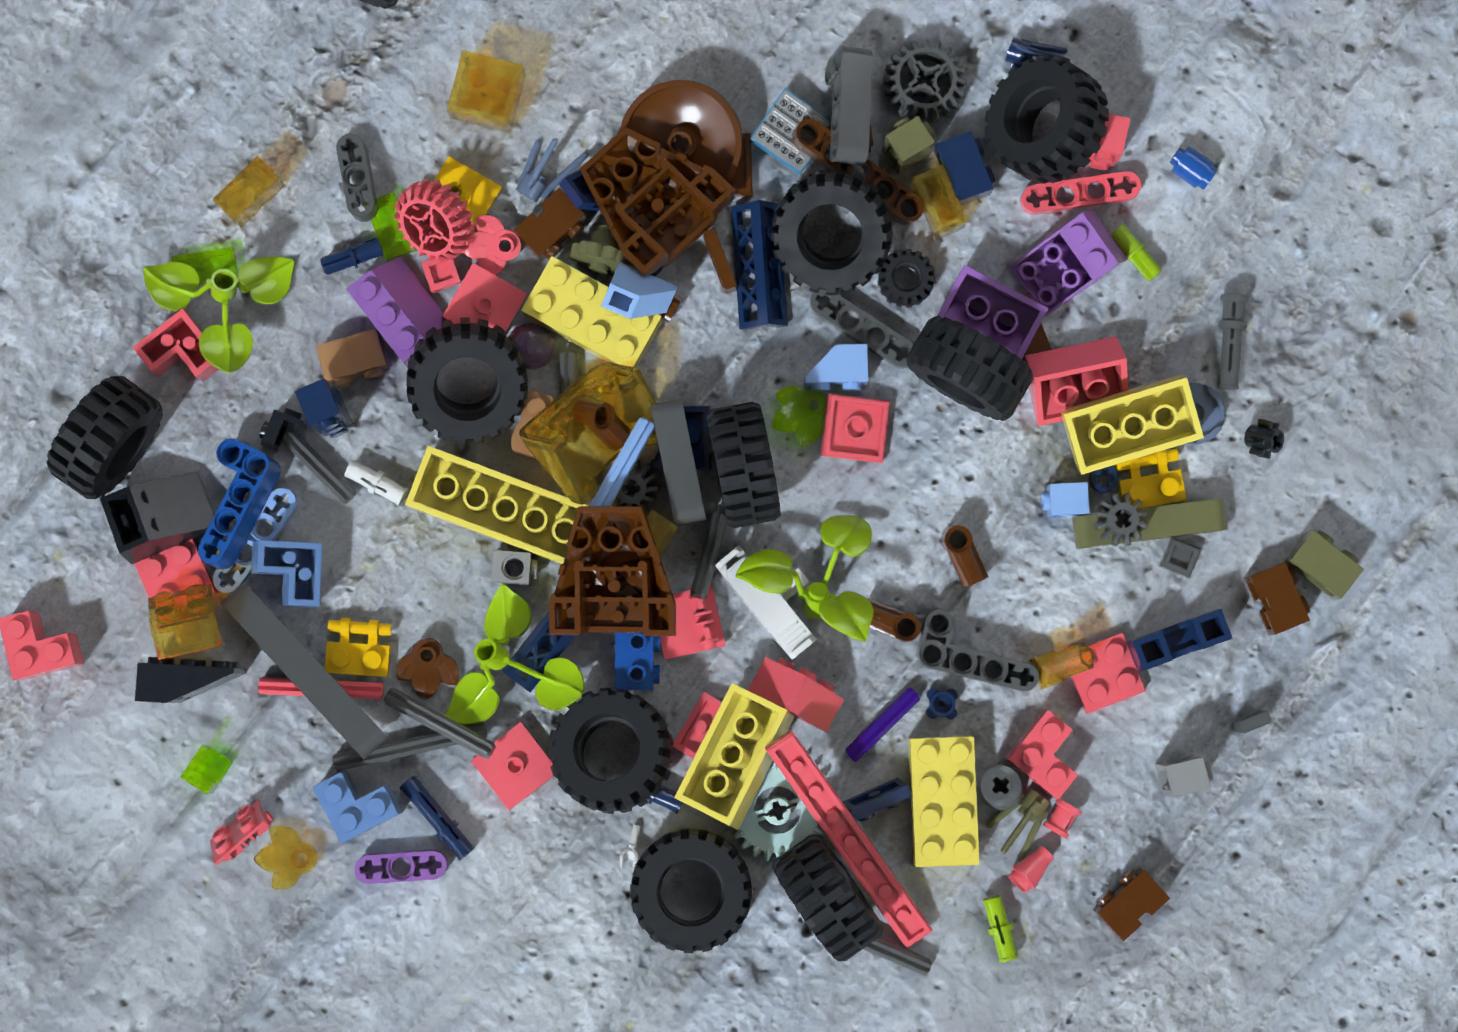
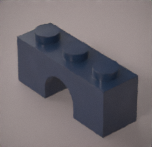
M325 378L295 391L309 426L323 436L330 435L331 438L341 436L348 432V426L353 425L340 391L335 386L331 387Z
M1216 609L1127 642L1137 670L1145 671L1173 661V659L1233 638L1222 609Z

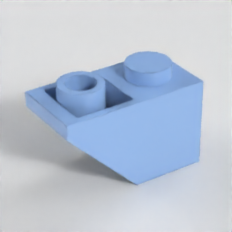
M619 262L601 307L629 319L666 313L678 286L650 274L644 276L638 269Z
M867 344L835 345L805 376L804 387H811L813 392L830 391V386H842L843 391L861 390V385H867L868 383Z

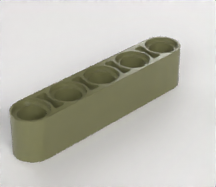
M1224 498L1136 509L1137 512L1147 510L1148 515L1139 518V521L1146 522L1148 527L1147 529L1136 528L1141 533L1142 538L1136 540L1131 537V542L1228 530ZM1116 512L1115 515L1118 519L1115 524L1117 526L1124 524L1126 527L1124 522L1126 515L1124 513L1117 515ZM1094 514L1072 517L1076 549L1111 545L1112 535L1106 540H1102L1100 536L1106 531L1105 528H1094V524L1103 522V519L1095 517Z

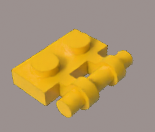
M1177 448L1159 451L1116 464L1115 469L1117 472L1128 470L1129 479L1118 482L1121 500L1126 493L1131 496L1130 505L1137 499L1141 500V505L1136 509L1186 501L1181 469L1168 471L1167 462L1179 460ZM1156 466L1157 474L1141 477L1140 467Z
M341 617V620H328V632L340 633L339 642L327 641L325 670L328 673L389 677L391 646L379 645V635L391 636L392 624L380 623V620L370 619L369 622L352 621V618ZM351 634L368 635V644L351 643Z

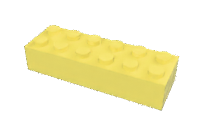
M430 446L426 448L405 503L409 508L559 564L564 563L568 550L566 545L579 506H588Z

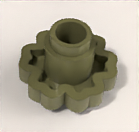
M598 225L596 231L592 232L590 242L580 241V243H573L569 254V259L577 262L578 266L609 276H614L619 262L632 267V264L623 256L607 225Z

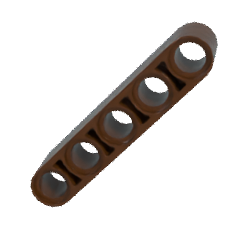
M814 119L802 120L794 128L792 141L799 150L824 169H829V172H837V169L847 170L846 174L851 175L852 165L832 162L826 156L825 151L830 146L831 131ZM808 127L812 129L815 134V140L813 142L804 141L800 135L801 128ZM867 158L866 163L862 166L865 172L863 181L869 185L873 183L875 186L878 183H883L888 187L889 196L886 201L889 204L888 211L892 214L893 220L901 225H908L917 221L924 212L922 200ZM902 202H908L913 206V217H906L902 214Z

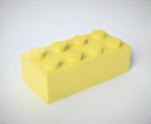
M551 256L521 309L524 317L633 376L662 324V316L656 314L629 319L601 307L609 287Z
M1182 374L1060 411L1074 461L1081 475L1204 438L1188 379Z
M731 683L674 798L739 830L773 761L767 753L765 746L788 731L795 715L787 709Z
M974 736L908 738L909 786L912 795L910 797L913 865L915 867L980 865Z

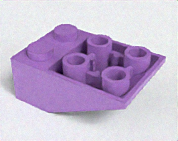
M1091 209L1082 212L1009 266V268L1026 292L1030 293L1032 300L1049 308L1044 316L1045 318L1128 259Z

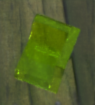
M201 745L180 778L206 795L213 794L233 764V761L211 746Z

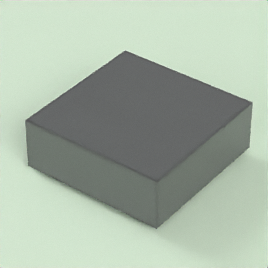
M1171 537L1159 567L1190 578L1201 548Z
M1259 711L1232 723L1236 732L1245 734L1270 724L1272 720L1268 711Z

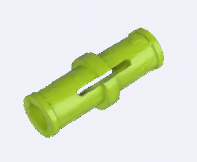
M1002 895L983 899L982 902L985 906L990 925L988 933L993 935L999 962L1017 959L1019 955L1017 954L1011 930L1014 928L1012 922H1008Z

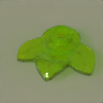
M787 386L776 393V397L783 406L775 414L772 428L782 432L796 431L800 447L810 445L822 433V419L825 416L827 396L817 390L806 392L797 386ZM811 400L818 401L820 404L819 410H810L808 403Z

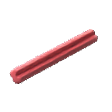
M261 677L259 679L258 690L260 694L304 696L289 678ZM336 681L352 699H383L384 685L382 683Z

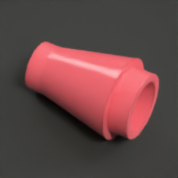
M1039 846L1033 853L1011 868L1012 872L1008 875V878L1024 893H1028L1031 889L1035 890L1054 857L1047 849Z

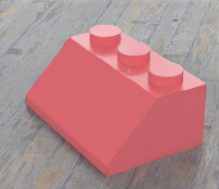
M1117 336L1025 355V362L1032 370V382L1029 386V391L1038 426L1063 421L1061 410L1128 390L1127 358Z

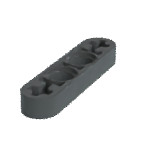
M819 289L818 293L814 292L812 294L810 308L817 317L857 343L867 344L869 351L899 369L908 367L907 359L903 358L901 362L895 359L897 353L889 348L887 354L882 350L888 345L890 337H893L896 341L892 345L897 349H902L903 346L907 347L908 355L914 345L911 341L839 294L827 295L830 297L829 304L836 309L838 303L844 305L838 311L836 320L830 317L834 311L827 307L823 308V310L818 309L819 302L816 298L823 299L827 295V290ZM852 311L857 314L859 323L856 327L847 328L842 324L841 316L845 312ZM878 328L883 331L885 340L882 344L873 345L868 341L867 333L871 329Z

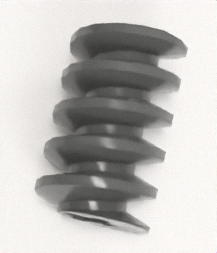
M1003 765L993 766L982 776L980 783L981 792L987 803L993 808L1007 810L1016 806L1020 801L1023 792L1022 783L1018 774L1010 767ZM997 782L1001 784L1008 782V793L1004 794L1000 791L996 794L997 788L995 784Z

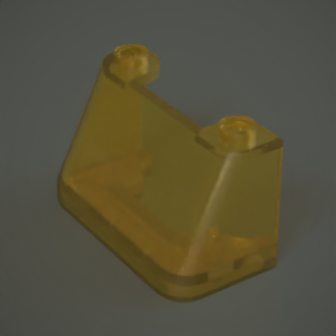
M611 362L601 363L593 367L520 429L519 435L525 446L570 501L580 505L591 501L599 488L596 480L593 478L614 461L622 449L620 448L617 451L609 449L587 426L575 421L573 407L576 401L583 396H589L611 404L615 414L631 429L630 434L640 418L648 419L654 424L650 405L656 404V401L639 368ZM655 429L645 447L652 446L658 442Z

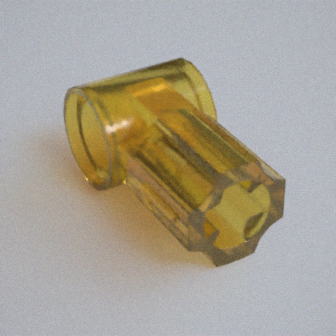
M1083 642L1058 652L1055 650L1030 659L1029 662L1038 670V685L1040 689H1044L1067 680V677L1094 668L1095 657L1091 648Z

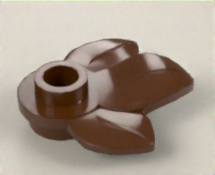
M433 638L418 640L413 646L412 653L403 656L397 665V679L401 681L412 680L415 692L423 700L430 699L437 692L440 682L448 685H458L459 669L455 659L444 654L441 644ZM423 650H430L433 653V657L425 659L421 652Z

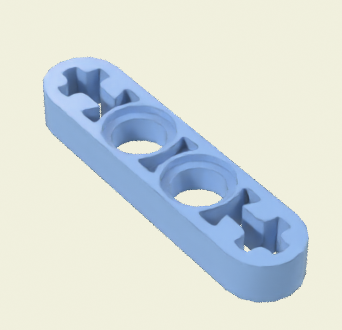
M278 488L270 494L245 545L253 546V542L257 540H276L298 508V498L293 491L286 488ZM288 494L289 498L287 501L291 504L288 509L282 507L276 514L282 517L280 522L275 517L266 514L268 509L275 512L278 508L279 503L276 501L278 496L284 498ZM263 519H268L273 524V531L267 537H261L257 533V524ZM238 556L235 563L246 568L244 573L240 570L234 573L232 578L236 582L233 586L226 585L223 587L224 580L221 576L223 573L230 574L235 567L231 566L224 570L217 568L213 575V584L216 589L223 593L231 594L243 582H246L252 574V561L244 563Z

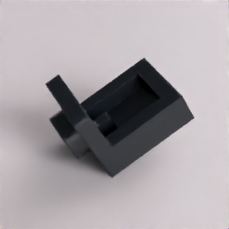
M285 408L283 413L274 410L270 421H265L260 430L259 438L262 439L260 445L278 452L289 423L303 429L307 428L308 423L301 420L303 414L289 408Z

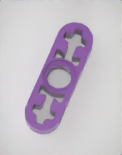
M438 850L368 854L357 861L355 875L365 884L433 880L440 878L446 873L448 859L444 853ZM414 856H420L419 863L428 862L431 856H435L436 861H441L442 867L437 868L435 874L431 873L430 868H420L419 872L421 875H415L417 863ZM383 858H388L386 870L389 877L384 878L385 871L373 873V878H368V873L362 872V867L367 865L368 860H372V865L381 866L384 865ZM397 858H405L409 861L411 868L407 875L399 876L394 872L393 863Z

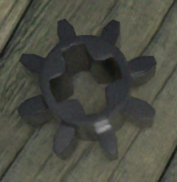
M1259 418L1257 425H1250L1244 436L1245 445L1250 447L1249 453L1267 459L1271 458V452L1278 453L1284 444V433L1278 430L1280 424Z

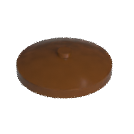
M671 80L652 86L633 101L622 120L620 131L626 127L660 143L663 149L676 155L679 152L687 156V160L701 167L707 165L713 168L728 183L734 178L740 166L744 139L739 118L724 96L703 83L691 80Z

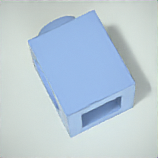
M1088 482L1047 485L1046 492L1041 493V506L1043 511L1047 510V518L1088 515Z

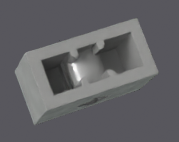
M1188 756L1155 764L1161 792L1164 796L1174 798L1211 789L1209 781L1213 780V772L1210 763L1204 762L1203 757Z

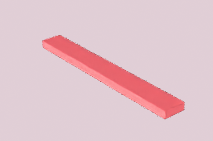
M789 730L765 746L767 753L904 946L908 948L931 933L933 930L793 730Z

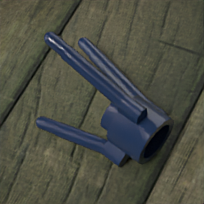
M1013 37L1005 61L1012 63L1010 68L1012 70L1016 66L1022 67V62L1033 58V56H1057L1064 58L1068 62H1070V59L1053 54H1066L1068 52L1067 48L1031 42L1023 38L1019 40Z

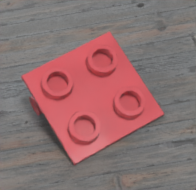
M710 585L707 598L704 600L693 598L690 595L691 590L673 594L676 602V636H660L665 660L726 646L712 585Z
M259 799L252 805L246 804L236 814V819L229 825L224 824L213 833L210 844L215 865H218L222 860L226 862L229 858L233 860L244 850L242 844L245 847L250 845L247 841L248 838L255 841L257 837L254 833L261 836L271 827L270 823L274 821V818L268 811L263 812Z

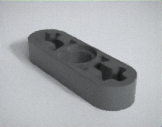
M353 133L345 134L338 140L336 150L347 209L356 220L367 222L372 220L378 212V202L368 149L358 135ZM351 144H355L357 147L354 149V155L358 162H353L352 157L347 152L350 150ZM359 170L365 172L363 182L358 185L350 183V176L353 172ZM359 193H362L363 199L368 204L363 212H360L358 209L361 205L360 197L357 195Z

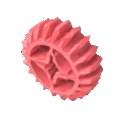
M427 178L416 183L414 182L398 197L399 200L394 206L397 210L394 218L399 222L396 229L403 232L402 240L410 242V249L416 248L419 251L420 257L427 255L430 261L437 258L442 263L448 259L457 258L468 249L475 236L473 230L476 223L471 220L473 212L466 209L468 201H462L459 198L460 191L453 193L450 184L442 186L439 179L431 181Z

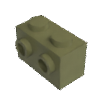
M919 116L912 120L908 117L900 120L893 125L894 131L885 137L882 150L898 175L929 157L935 142L933 139L936 137L935 133L927 121L922 123Z
M1314 530L1306 532L1284 562L1331 599H1342L1364 568L1357 564L1359 559L1354 554L1345 549L1340 551L1332 545L1334 540L1321 530H1318V532Z

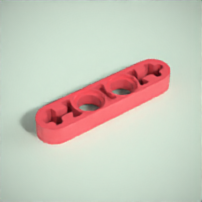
M1124 171L1062 180L1055 183L1034 184L1028 186L1023 191L1020 197V205L1025 213L1039 215L1128 202L1139 194L1141 181L1135 173ZM1123 179H1127L1128 184L1134 185L1129 194H1126L1124 189H1117L1113 192L1114 197H1110L1111 187L1121 185ZM1092 183L1100 184L1104 189L1103 197L1100 199L1091 198L1088 195L1087 187ZM1062 187L1069 188L1074 195L1073 201L1067 204L1060 202L1057 198V190ZM1051 189L1050 200L1053 206L1048 205L1049 200L1040 201L1038 207H1034L1031 202L1027 203L1026 199L1030 198L1032 192L1036 194V197H1046L1048 194L1047 190Z

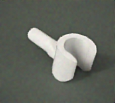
M633 825L628 847L620 854L621 869H623L624 861L631 859L634 861V872L635 866L639 861L638 853L636 852L641 829L639 825Z

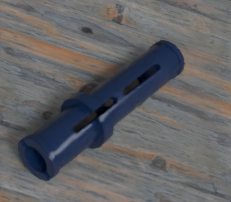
M413 775L399 787L437 832L436 837L439 841L443 839L458 857L459 861L475 849L474 845L468 841L457 827L459 823L449 818L417 779L416 775Z

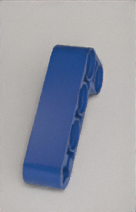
M232 438L222 441L217 448L216 454L218 461L236 472V475L198 547V554L201 560L222 570L230 568L236 562L281 473L279 463L273 458ZM239 450V457L232 462L234 453ZM265 463V469L258 474V468L261 464ZM251 490L250 498L243 502L244 495ZM236 518L234 528L229 530L230 522Z

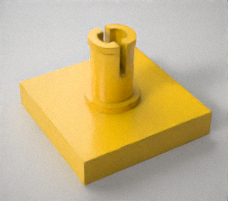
M450 156L447 157L434 181L439 179L442 186L450 184L453 193L460 191L459 198L462 201H468L466 209L473 212L471 220L475 223L477 216L489 214L503 190L499 184ZM476 225L474 227L473 232L478 231Z

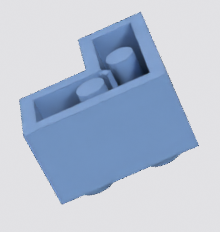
M268 540L253 542L251 573L283 575L282 606L320 607L322 543Z
M347 771L340 772L313 786L341 844L403 813L389 785L382 786L360 798Z

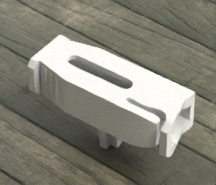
M739 545L715 566L787 656L793 660L817 640L786 602L798 592L795 581L793 579V583L788 590L775 594L761 591L748 582L736 578L739 566L748 558ZM799 568L795 569L799 574L802 586H806L809 583L808 579Z

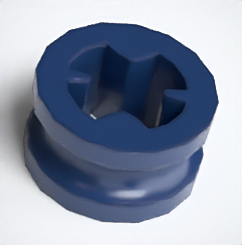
M1112 466L1092 471L1089 475V484L1098 493L1112 491L1119 482L1118 472ZM1101 470L1107 471L1106 476L1110 474L1112 481L1106 484V488L1101 487V482L1098 484L1096 482V477L1101 475Z

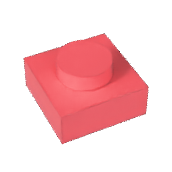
M437 258L433 261L421 262L432 294L461 284L454 259H448L442 263Z

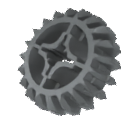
M924 39L922 47L919 48L918 43L914 40L911 42V51L903 45L899 49L901 56L892 54L890 60L893 64H887L885 67V71L890 75L883 77V84L890 87L885 89L884 94L885 96H895L890 100L889 105L891 107H895L898 104L901 105L898 110L899 116L904 115L907 110L910 112V120L915 118L916 115H921L920 120L923 123L927 121L928 115H931L932 120L938 122L939 112L943 116L948 117L951 113L949 107L953 109L959 107V102L956 98L961 99L964 97L965 91L961 87L967 84V79L959 76H962L966 69L962 66L955 67L961 58L959 56L949 58L952 52L951 47H947L942 52L940 51V41H937L934 48L929 47V40ZM920 60H930L936 62L937 65L927 67ZM908 65L911 69L910 74L913 81L903 90L900 84V73ZM947 73L950 89L942 98L939 94L940 89L937 82L942 78V75ZM920 77L924 80L931 79L929 86L926 83L920 85ZM924 96L929 102L933 101L934 103H919L912 100V98Z

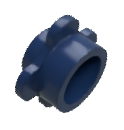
M931 688L927 691L926 696L929 699V708L926 710V714L930 719L946 717L952 720L957 716L955 700L958 694L954 689L949 688L946 691H938L936 688ZM940 701L945 702L943 707L939 706Z

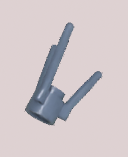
M552 139L533 171L531 169L541 145V141L536 140L523 173L517 180L519 184L516 190L536 203L540 197L546 200L550 192L564 177L572 173L588 157V154L586 152L582 153L554 180L545 186L544 184L547 179L541 176L540 173L553 153L558 139Z

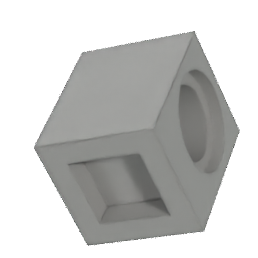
M493 550L491 582L531 586V579H537L538 560H533L532 553ZM512 560H521L524 565L522 574L517 577H511L507 572V566Z

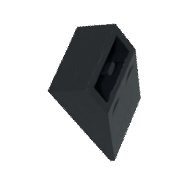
M198 471L127 486L100 498L119 554L130 564L137 563L204 534L214 517L213 509Z
M148 657V663L137 664L135 701L182 703L246 674V669L237 668V662L212 660L211 667H206V660L180 659V664L174 665L175 658Z

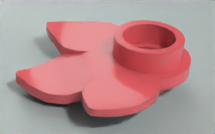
M480 215L476 217L478 231L474 232L475 236L471 244L463 253L474 260H478V266L497 275L502 272L507 261L514 259L520 253L522 247L521 239L514 231L505 229L498 218L491 215ZM502 240L509 241L511 249L508 251L502 250L500 242Z

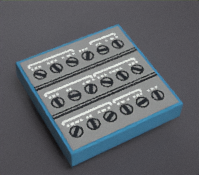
M784 88L749 140L800 176L811 158L793 144L792 132L802 120L814 119L831 131V120ZM808 127L801 128V138L806 142H813L815 140L813 130Z

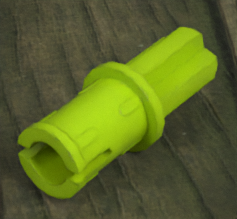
M1125 223L1110 234L1118 247L1127 256V261L1130 260L1147 281L1153 280L1161 273L1160 266L1144 249L1145 243L1141 245L1126 227Z

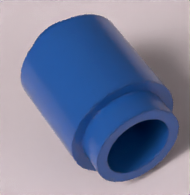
M1190 146L1185 150L1180 147L1169 162L1173 165L1172 173L1194 188L1198 186L1203 190L1218 170L1212 165L1213 162Z

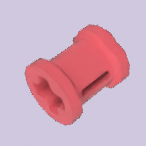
M1059 799L1055 801L1057 806L1050 819L1045 821L1043 826L1067 839L1069 836L1068 830L1076 816H1081L1082 811Z

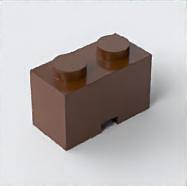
M560 187L541 204L544 209L537 217L531 213L514 229V232L541 262L546 258L550 260L551 256L555 257L563 248L561 244L569 236L571 239H574L586 227L584 225L587 221L585 214L574 206Z
M1286 562L1276 564L1244 578L1253 601L1259 599L1264 608V611L1259 612L1268 636L1279 634L1310 621L1308 613L1311 612L1309 604L1303 595H1299L1295 586L1298 584L1297 576L1291 566L1287 567Z
M1133 868L1127 871L1119 879L1121 885L1113 892L1107 890L1096 900L1095 903L1098 906L1093 910L1118 939L1123 942L1142 925L1138 920L1142 915L1149 913L1152 916L1170 899L1151 876L1141 868H1138L1136 871Z

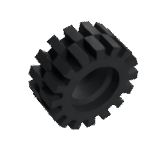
M907 248L905 251H901V249L896 250L894 254L887 256L883 267L878 273L877 282L881 289V295L887 298L886 301L890 304L891 302L895 303L896 307L906 306V308H911L915 304H921L929 296L935 282L934 267L930 265L929 258L927 256L924 258L921 255L922 252L918 250L917 252H912V249ZM902 267H910L918 275V284L910 290L899 288L894 281L895 272Z

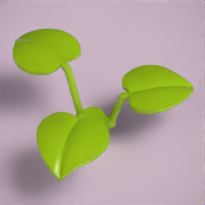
M284 257L256 258L241 266L238 271V277L229 269H219L213 273L211 279L206 280V284L199 290H197L199 288L197 272L191 266L181 262L144 266L143 277L151 298L160 307L170 311H180L182 308L185 310L190 304L191 297L198 298L209 288L211 289L212 297L222 303L223 326L211 325L202 332L199 339L200 352L206 361L225 373H233L243 367L248 361L253 349V338L250 330L244 324L229 325L228 302L235 298L237 288L243 293L250 291L252 299L261 304H274L281 301L290 289L294 260Z
M835 515L823 522L820 529L821 539L826 545L835 547V549L833 550L823 582H814L806 590L802 586L798 572L791 570L792 558L784 552L773 549L761 550L750 555L739 566L736 578L742 579L753 587L767 593L777 594L788 590L794 579L799 592L798 598L803 600L802 611L807 617L811 619L822 618L828 625L839 632L866 642L873 618V607L870 601L863 595L852 591L842 592L837 597L835 594H830L827 588L840 551L849 556L856 557L863 554L869 548L872 540V529L865 519L854 515Z
M501 584L496 591L486 613L484 631L488 639L479 641L474 649L475 659L481 663L480 669L484 670L486 676L477 672L465 675L455 687L449 709L445 716L459 724L471 725L481 723L489 719L496 711L500 697L492 689L495 685V680L490 668L500 670L508 664L541 679L536 686V698L540 705L549 710L566 708L578 700L584 692L585 682L583 674L577 665L568 659H550L545 665L544 674L509 658L508 650L502 645L508 644L510 637L519 638L527 631L532 613L526 600L504 584Z

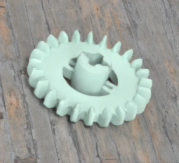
M772 761L771 768H769L733 839L744 837L745 841L742 849L744 850L753 845L752 856L756 857L762 850L764 851V859L767 862L772 853H775L778 858L807 836L813 834L824 835V832L817 826L818 823L775 762ZM770 787L789 789L797 797L788 801L781 796H772L764 803L763 809L754 811L756 799L763 791ZM778 801L780 806L785 805L786 807L797 803L796 806L786 808L782 812L783 817L781 819H777L775 815L769 814L757 817V815L768 813L769 810L773 809L772 803ZM801 810L798 822L785 833H771L764 830L758 824L760 821L767 820L771 824L782 825L790 819L792 811Z

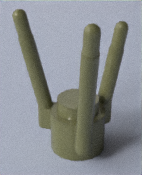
M1032 789L1026 795L1022 793L1021 799L1016 806L1002 810L986 824L987 828H992L1019 805L1021 806L1018 812L1023 818L1000 850L1002 854H1005L1029 821L1034 822L1018 857L1019 862L1026 857L1041 823L1048 815L1046 810L1050 806V803L1043 796Z

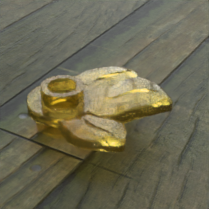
M273 826L269 830L273 844L258 852L254 857V861L262 869L273 873L271 882L273 889H288L297 883L301 874H306L314 869L318 859L317 852L313 846L302 842L294 829L286 826ZM299 852L307 855L305 864H300L297 861Z

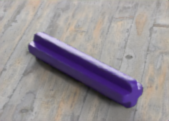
M907 688L845 749L848 757L854 762L858 761L920 701V696L912 688Z

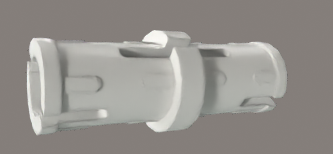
M356 459L350 462L344 475L346 478H350L368 488L369 493L373 495L377 493L398 506L402 505L409 492V488L387 478L385 472L381 470L376 472Z

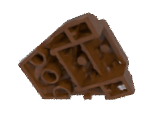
M626 127L580 168L623 256L644 276L656 272L661 266L667 267L704 234V231H707L714 225L717 220V214L727 206L736 193L735 189L713 168L707 165L701 167L687 160V156L679 152L676 155L663 149L660 143Z
M579 506L566 545L568 550L564 563L560 565L558 571L560 576L555 592L551 594L549 601V635H582L587 632L643 633V636H676V602L643 506Z

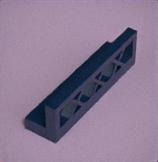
M757 200L731 207L739 329L741 330L763 326L776 328L788 326L784 271L781 269V260L775 258L773 252L775 245L771 241L772 221L779 203ZM751 211V223L746 229L743 226L742 213ZM749 241L753 244V254L750 259L745 256V247ZM751 272L755 275V285L752 290L747 287V278ZM754 303L757 306L758 320L750 321L749 309Z
M548 611L511 659L544 674L546 663L550 659L558 658L576 635H549ZM508 664L501 670L530 693L541 680Z

